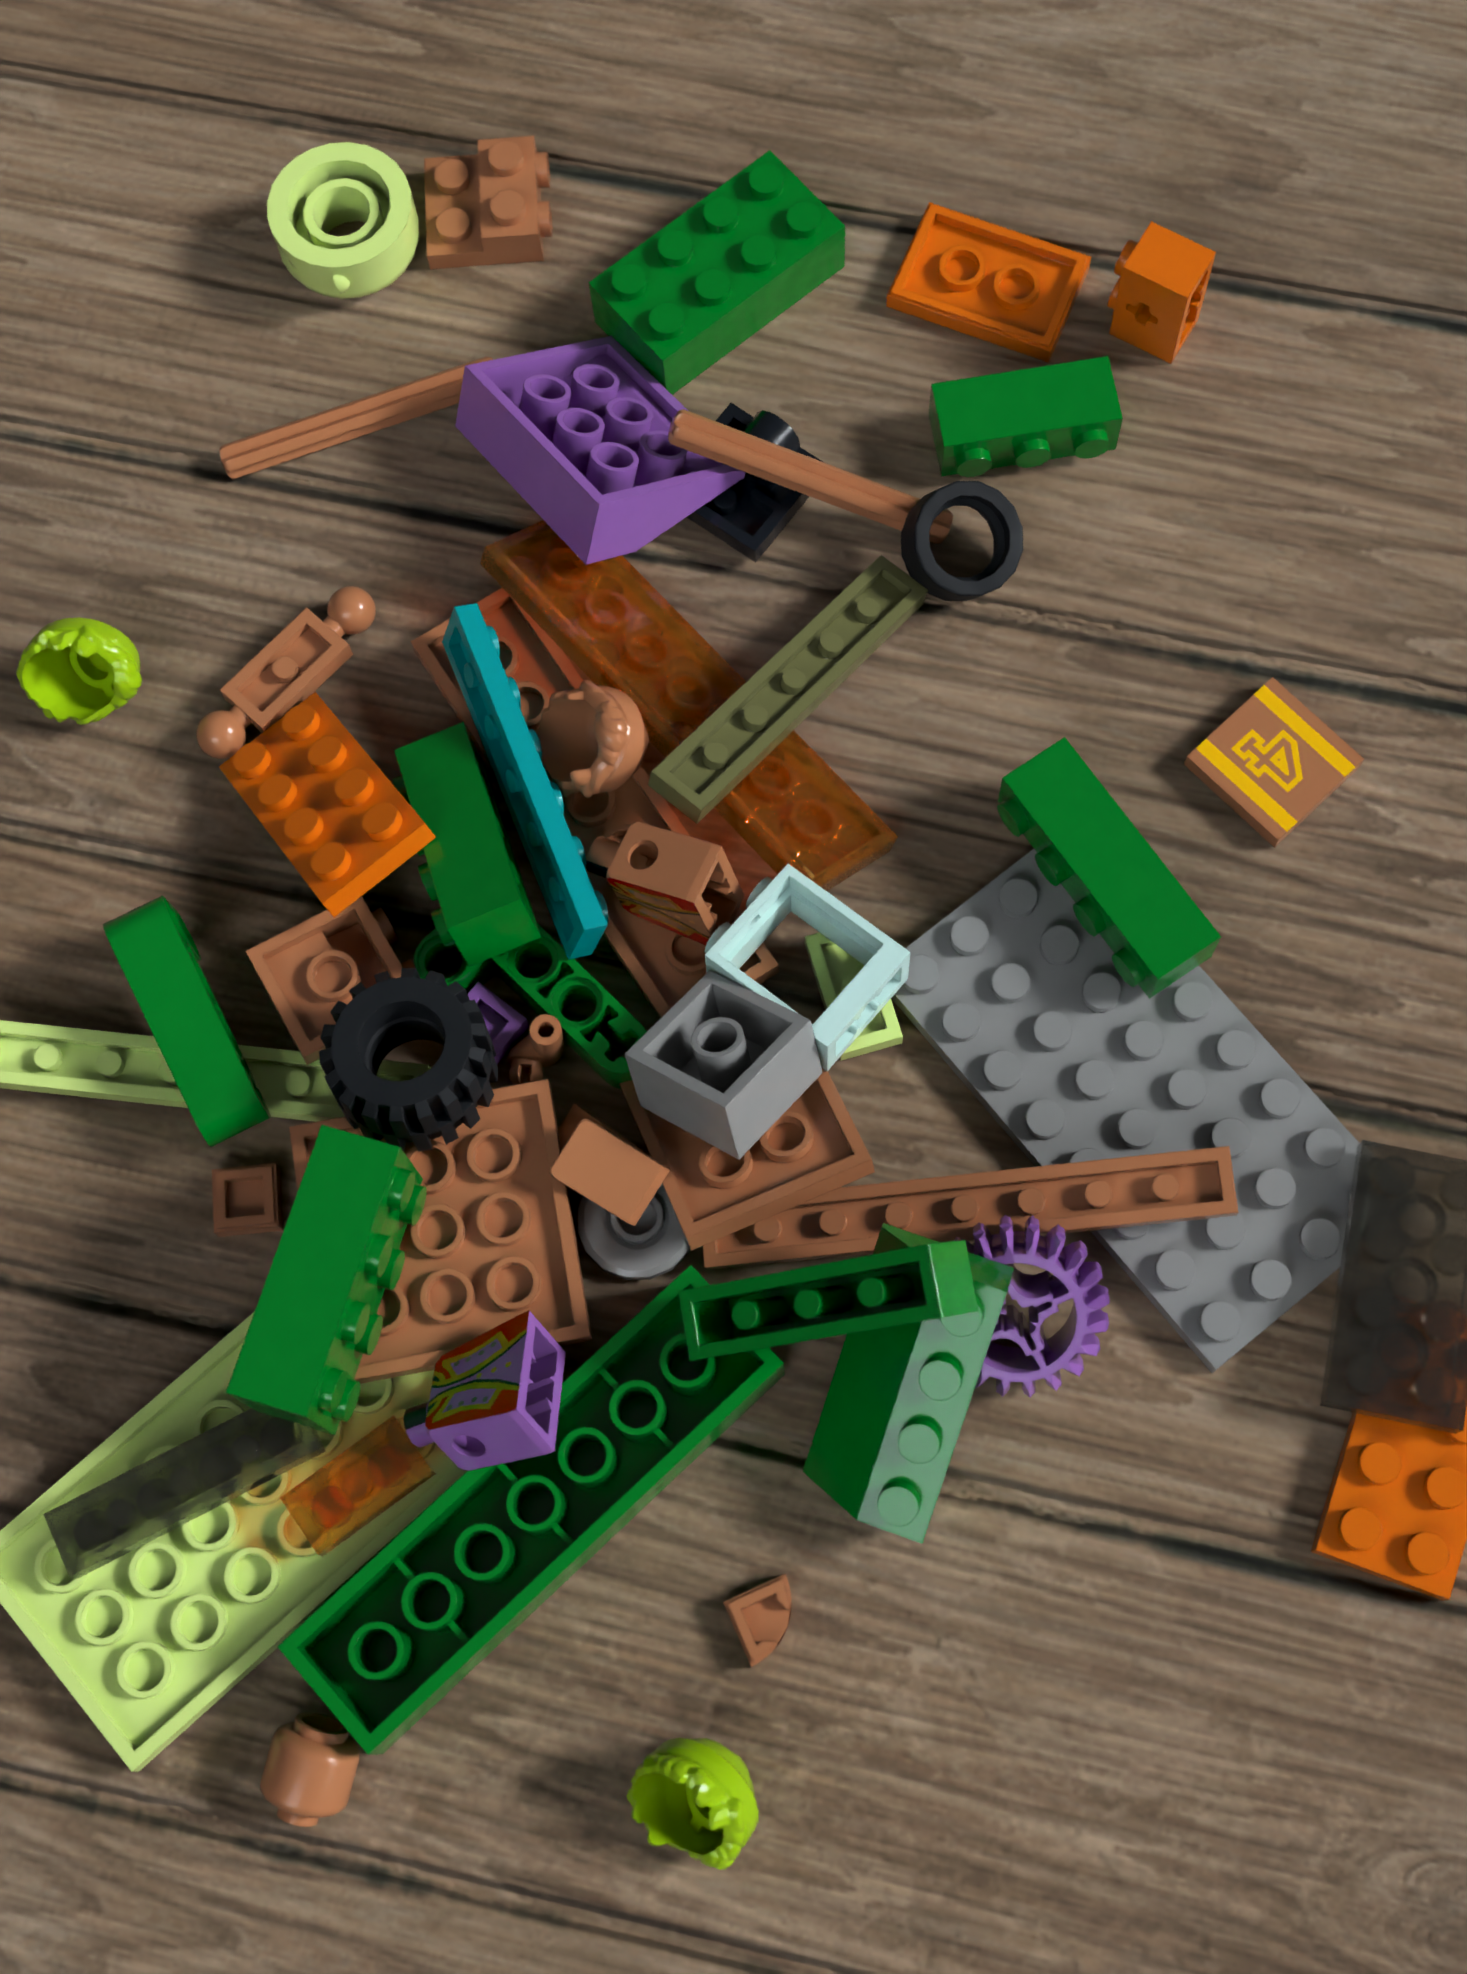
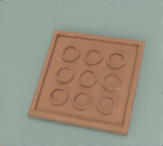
M548 1079L492 1089L494 1096L489 1107L481 1105L476 1107L480 1120L471 1129L462 1123L455 1129L459 1138L448 1144L445 1143L443 1136L431 1140V1150L418 1152L414 1142H407L404 1153L423 1178L421 1186L426 1187V1200L417 1224L415 1226L407 1224L399 1247V1250L405 1252L403 1269L393 1290L385 1288L377 1314L383 1317L380 1337L372 1354L362 1355L354 1378L360 1384L434 1370L435 1363L445 1353L529 1310L560 1346L592 1341L567 1185L555 1179L549 1173L552 1164L561 1152L552 1090ZM345 1116L289 1127L297 1192L321 1125L363 1136L360 1128L354 1129Z

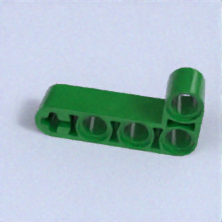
M160 896L104 923L103 928L112 950L185 1103L207 1144L213 1147L271 1118L260 1089L198 963L201 960V956L196 944L177 910L164 896Z
M538 923L537 926L541 938L470 967L456 944L447 948L444 946L436 928L418 945L414 955V965L420 978L425 979L429 971H433L441 961L450 958L462 961L461 968L455 975L445 980L447 986L456 981L466 989L468 994L477 982L484 985L497 974L538 1016L548 1014L557 1018L562 1026L564 1041L608 1084L614 1088L621 1089L620 1083L632 1080L626 1058L621 1056L615 1060L611 1046L604 1036L610 1030L612 1040L622 1050L628 1051L647 1032L646 1029L575 959L568 960L564 948ZM544 958L552 962L549 971L539 978L532 979L521 975L524 965L532 959ZM587 1000L596 1005L592 1016L584 1021L575 1022L564 1017L568 1006L575 1001Z

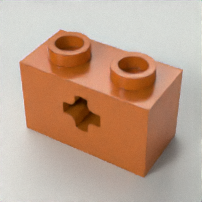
M1151 221L1139 242L1130 239L1126 243L1115 265L1114 273L1119 275L1120 278L1115 284L1107 307L1114 310L1109 334L1171 364L1199 319L1216 252Z

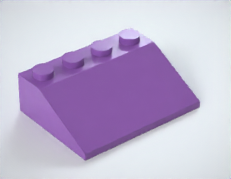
M612 336L465 365L455 427L585 565L636 552L742 480L746 473L674 446L668 441V431L673 417L678 410L687 409Z

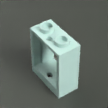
M787 864L774 879L766 877L756 885L747 899V909L732 925L729 922H725L715 930L705 946L706 972L711 970L796 1012L740 970V967L790 912L797 915L865 965L812 1024L821 1067L828 1071L907 981L910 951L793 866Z

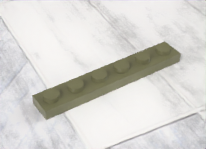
M880 555L651 771L648 786L698 824L923 605L928 590L884 556Z

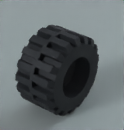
M402 968L401 977L393 979L390 978L388 971L374 975L376 984L365 988L361 982L349 990L353 999L348 1004L338 1001L331 1010L336 1024H324L320 1037L326 1048L319 1051L320 1065L326 1074L324 1078L346 1120L354 1129L360 1128L364 1137L381 1141L384 1137L386 1143L401 1147L403 1152L407 1142H414L418 1152L431 1150V1140L443 1136L445 1143L448 1144L459 1138L455 1130L458 1126L464 1123L471 1129L480 1120L476 1107L477 1105L489 1107L494 1096L490 1083L498 1081V1067L494 1058L497 1055L481 1010L474 999L469 1000L466 989L459 983L454 981L447 986L443 974L430 970L425 979H422L416 968ZM414 1040H429L444 1046L442 1054L434 1066L416 1078L405 1081H390L377 1076L378 1068L386 1055L403 1043Z

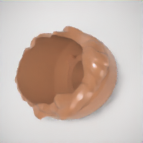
M583 680L578 689H567L553 693L549 700V707L545 708L541 714L538 737L542 747V764L547 775L551 776L552 781L558 784L561 794L565 797L580 791L584 797L589 798L596 793L615 790L622 786L639 769L644 761L649 744V735L641 713L634 701L626 693L616 688L595 685L590 680Z

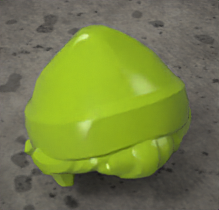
M64 618L44 626L23 650L16 669V675L21 688L26 692L27 697L30 700H34L36 705L42 709L45 717L48 719L55 718L58 722H63L70 718L80 725L100 721L113 711L123 707L128 703L129 699L137 694L138 688L142 684L140 657L132 641L118 629L89 618Z
M675 1738L665 1741L652 1753L645 1756L643 1763L637 1767L631 1779V1788L627 1791V1799L633 1807L631 1817L638 1824L644 1823L648 1830L647 1841L651 1846L667 1844L673 1848L686 1851L694 1860H699L702 1864L718 1870H725L733 1864L741 1849L751 1838L759 1820L754 1787L746 1764L741 1757L727 1747L708 1738Z

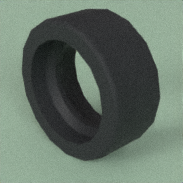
M955 481L923 496L909 511L901 531V556L910 577L928 590V594L944 601H968L1000 588L1016 571L1023 552V527L1015 507L999 490L980 481ZM952 506H968L977 510L987 521L993 535L992 559L981 573L972 577H955L946 573L936 563L930 549L929 531L933 520L943 510Z

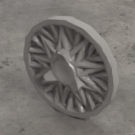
M662 1184L635 1226L623 1221L584 1196L579 1203L578 1233L587 1255L605 1272L625 1280H650L672 1271L691 1250Z

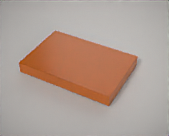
M929 202L887 293L886 307L1049 363L1089 271L1091 256Z

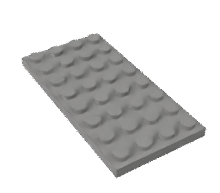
M1033 849L905 948L910 951L908 979L891 999L1034 1166L1230 1146L1238 1205L1237 1216L1091 1231L1210 1372L1214 1373L1415 1204L1200 966H1197L1150 999L1139 985L1135 987L1128 985L1119 975L1112 962L1111 956L1114 952L1100 934L1092 936L1083 928L1073 910L1075 901L1062 884L1053 886L1044 877L1035 861V854L1037 852Z

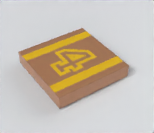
M1272 677L1187 755L1184 765L1275 848L1360 768L1364 758Z

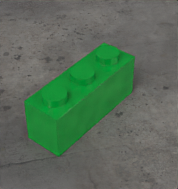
M1108 356L931 384L929 419L941 477L955 474L963 477H974L984 474L989 469L1012 465L1031 468L1042 465L1050 459L1070 456L1088 459L1100 456L1108 450L1116 449L1123 417Z

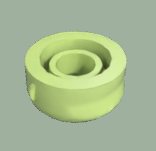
M340 142L311 148L295 157L281 170L271 186L267 199V219L274 240L278 245L282 262L291 275L300 283L323 296L345 299L359 298L376 293L400 277L414 257L419 237V221L406 175L393 159L384 152L368 145ZM345 222H365L358 231L350 235L334 236L328 234L333 228Z

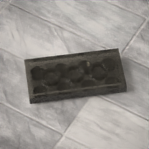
M1362 1140L1357 1146L1320 1406L1455 1434L1463 1431L1467 1406V1160Z

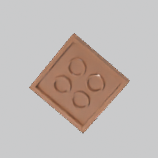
M822 1068L823 1073L740 1160L640 1106L633 1080L620 1083L626 1102L649 1155L670 1170L662 1185L691 1251L875 1173L872 1159L828 1071Z

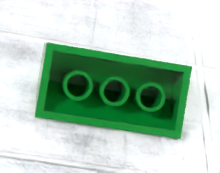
M883 1223L873 1254L940 1242ZM968 1252L978 1312L846 1335L802 1471L857 1521L923 1544L1014 1270L1013 1267Z

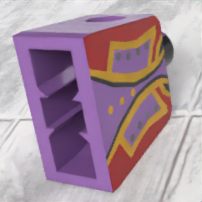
M529 1310L445 1353L435 1363L429 1401L410 1407L404 1413V1427L409 1439L417 1447H424L435 1442L458 1468L467 1471L554 1452L566 1352Z

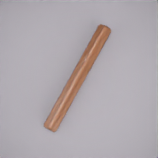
M486 356L224 444L219 448L221 462L227 475L232 479H236L458 404L465 365L493 359Z
M685 409L678 410L672 419L668 431V441L674 446L900 531L903 529L909 511L920 500L914 496ZM943 510L933 520L929 531L930 542L939 544L947 537L953 520V514L950 510Z

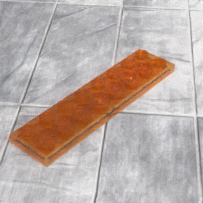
M544 520L484 548L480 565L596 685L616 688L626 693L634 701L641 713L649 735V741L665 758L746 683L721 655L623 556L585 565ZM794 730L714 807L777 874L787 864H790L826 891H829L890 852L898 838Z

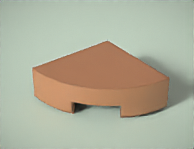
M786 1573L723 1602L751 1667L761 1663L773 1653L787 1631L792 1611V1598Z

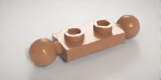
M347 586L340 588L331 596L327 606L328 616L323 621L306 607L220 689L224 699L233 707L229 711H212L201 719L196 732L200 748L213 758H230L245 744L246 728L251 723L263 733L281 719L291 708L299 705L312 695L353 655L349 644L341 637L344 634H360L372 625L376 615V607L372 597L359 587Z

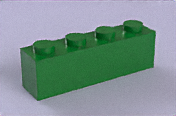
M464 722L395 749L401 775L392 778L393 784L436 836L433 841L417 852L419 856L425 854L427 860L426 863L418 865V870L432 901L438 899L440 908L431 911V915L444 946L447 948L456 944L470 967L541 938L485 763Z
M1065 737L1002 777L998 797L1000 804L997 805V810L1003 823L1016 837L1022 834L1026 837L1037 852L1035 854V861L1044 877L1053 886L1062 884L1075 901L1073 910L1080 924L1090 935L1097 936L1100 934L1114 952L1111 958L1117 972L1131 987L1139 985L1150 999L1212 957L1221 939L1220 934Z
M966 1240L925 1244L678 1291L690 1361L978 1312Z

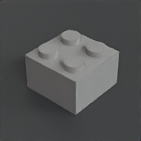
M711 970L624 1054L640 1106L738 1160L823 1073L810 1019Z

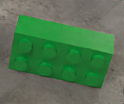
M769 150L588 282L594 321L607 336H612L673 395L845 267V225Z
M321 1125L226 1390L227 1394L257 1412L332 1435L336 1434L340 1420L347 1422L351 1418L360 1393V1382L354 1380L362 1355H371L374 1351L382 1329L383 1317L377 1314L385 1288L389 1290L395 1288L403 1269L405 1252L399 1250L407 1224L412 1226L417 1224L426 1200V1187L421 1186L423 1178L401 1147Z

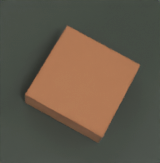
M276 1163L212 1169L214 1233L218 1237L283 1231L281 1168Z

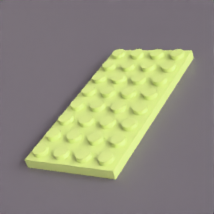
M253 1312L0 1530L1 1605L131 1772H139L276 1650L289 1635L467 1472V1470L458 1468L435 1442L424 1447L415 1446L409 1439L404 1427L405 1411L410 1407L429 1401L434 1370L360 1384V1393L355 1410L347 1422L340 1420L335 1435L257 1412L226 1393L253 1318Z

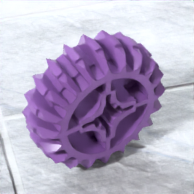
M1004 1215L1000 1218L999 1222L1000 1233L991 1235L988 1228L978 1222L973 1227L975 1245L966 1241L967 1251L1014 1268L1008 1292L1012 1300L1016 1299L1022 1308L1029 1307V1324L1023 1312L1019 1313L1014 1305L1006 1306L1005 1298L991 1341L1000 1338L1010 1339L1020 1347H1007L990 1342L975 1388L984 1384L989 1377L996 1378V1391L1003 1397L1010 1390V1382H1022L1024 1394L1031 1398L1036 1390L1035 1380L1044 1378L1047 1385L1057 1391L1062 1384L1060 1369L1063 1368L1080 1377L1081 1372L1084 1370L1083 1359L1080 1354L1097 1356L1100 1350V1341L1094 1333L1106 1332L1108 1330V1314L1101 1309L1110 1303L1107 1287L1097 1284L1103 1277L1102 1268L1096 1261L1084 1262L1087 1256V1247L1081 1240L1063 1247L1066 1238L1065 1229L1059 1224L1050 1229L1044 1237L1039 1233V1220L1033 1215L1025 1222V1231H1013L1011 1218ZM956 1237L953 1241H959V1240H965V1239ZM1013 1263L1030 1264L1047 1271L1034 1275L1024 1274L1017 1270ZM1073 1298V1307L1067 1321L1055 1335L1046 1340L1043 1331L1044 1320L1059 1311L1058 1304Z

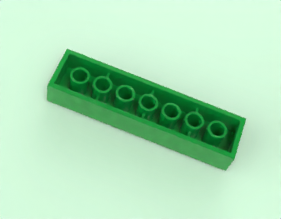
M692 1265L685 1269L562 1383L554 1452L467 1471L278 1646V1649L368 1755L384 1754L785 1375L784 1363L770 1348L693 1361L689 1360L678 1291L710 1285Z

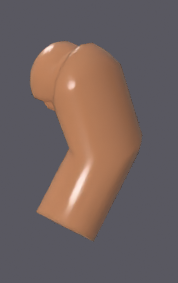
M548 1014L537 1016L531 1022L530 1034L511 1048L507 1058V1062L511 1064L508 1077L514 1085L543 1080V1067L555 1064L563 1055L564 1039L562 1026L554 1016Z

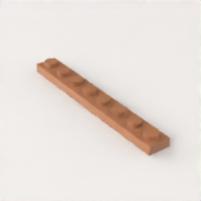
M1230 1146L839 1187L703 1245L704 1268L716 1270L871 1254L874 1251L883 1223L938 1242H950L959 1237L969 1243H975L973 1227L978 1222L984 1224L991 1235L999 1234L1000 1218L1004 1215L1011 1218L1013 1231H1025V1222L1033 1215L1039 1220V1233L1041 1236L1047 1235L1050 1229L1058 1224L1065 1229V1233L1237 1216L1238 1205Z

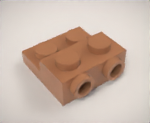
M534 136L477 140L478 154L424 158L426 248L430 269L544 261L543 237H553L550 201H541L540 188H550V168L548 153L537 152Z
M362 896L335 918L328 910H325L245 951L307 1065L320 1059L319 1051L326 1049L320 1038L324 1024H336L331 1010L338 1001L348 1004L353 999L349 992L351 988L360 982L365 988H368L377 983L374 975L388 971L390 978L393 979L401 977L402 968H415L411 959L402 963L399 962L390 946L397 942L398 938L389 919L381 907L371 912Z

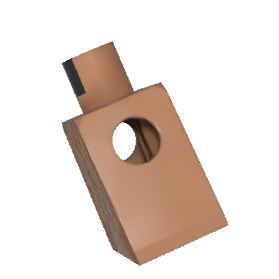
M642 822L631 824L621 843L603 836L597 837L592 843L586 859L587 871L607 879L626 911L705 946L719 926L725 922L732 923L745 896L722 846Z

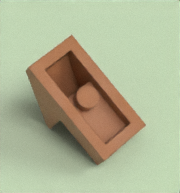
M574 1104L558 1128L561 1152L552 1164L549 1173L555 1179L605 1210L635 1226L670 1170L593 1113Z

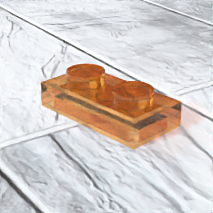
M393 1415L280 1497V1499L316 1553L324 1556L436 1473L419 1448L411 1442L399 1419Z

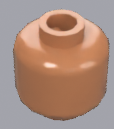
M301 1713L296 1715L295 1722L286 1723L274 1732L260 1782V1790L265 1799L278 1808L277 1816L282 1821L296 1826L311 1827L318 1823L319 1818L334 1816L347 1806L360 1758V1747L354 1738L348 1735L349 1732L337 1718L319 1713Z

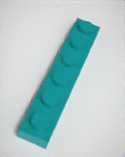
M477 603L455 606L442 640L452 669L568 960L592 955L608 926L609 916L606 901L603 895L597 890L594 891L585 869L586 856L583 845L577 836L571 835L563 815L564 802L561 791L555 782L549 781L544 769L540 739L533 729H528L520 709L521 697L516 681L512 677H507L499 658L500 646L494 628L486 626Z

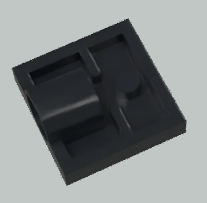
M730 403L716 420V422L821 461L801 448L799 438L794 430L779 416L769 411H759L753 417L738 406ZM745 473L742 480L687 516V518L756 563L810 496Z

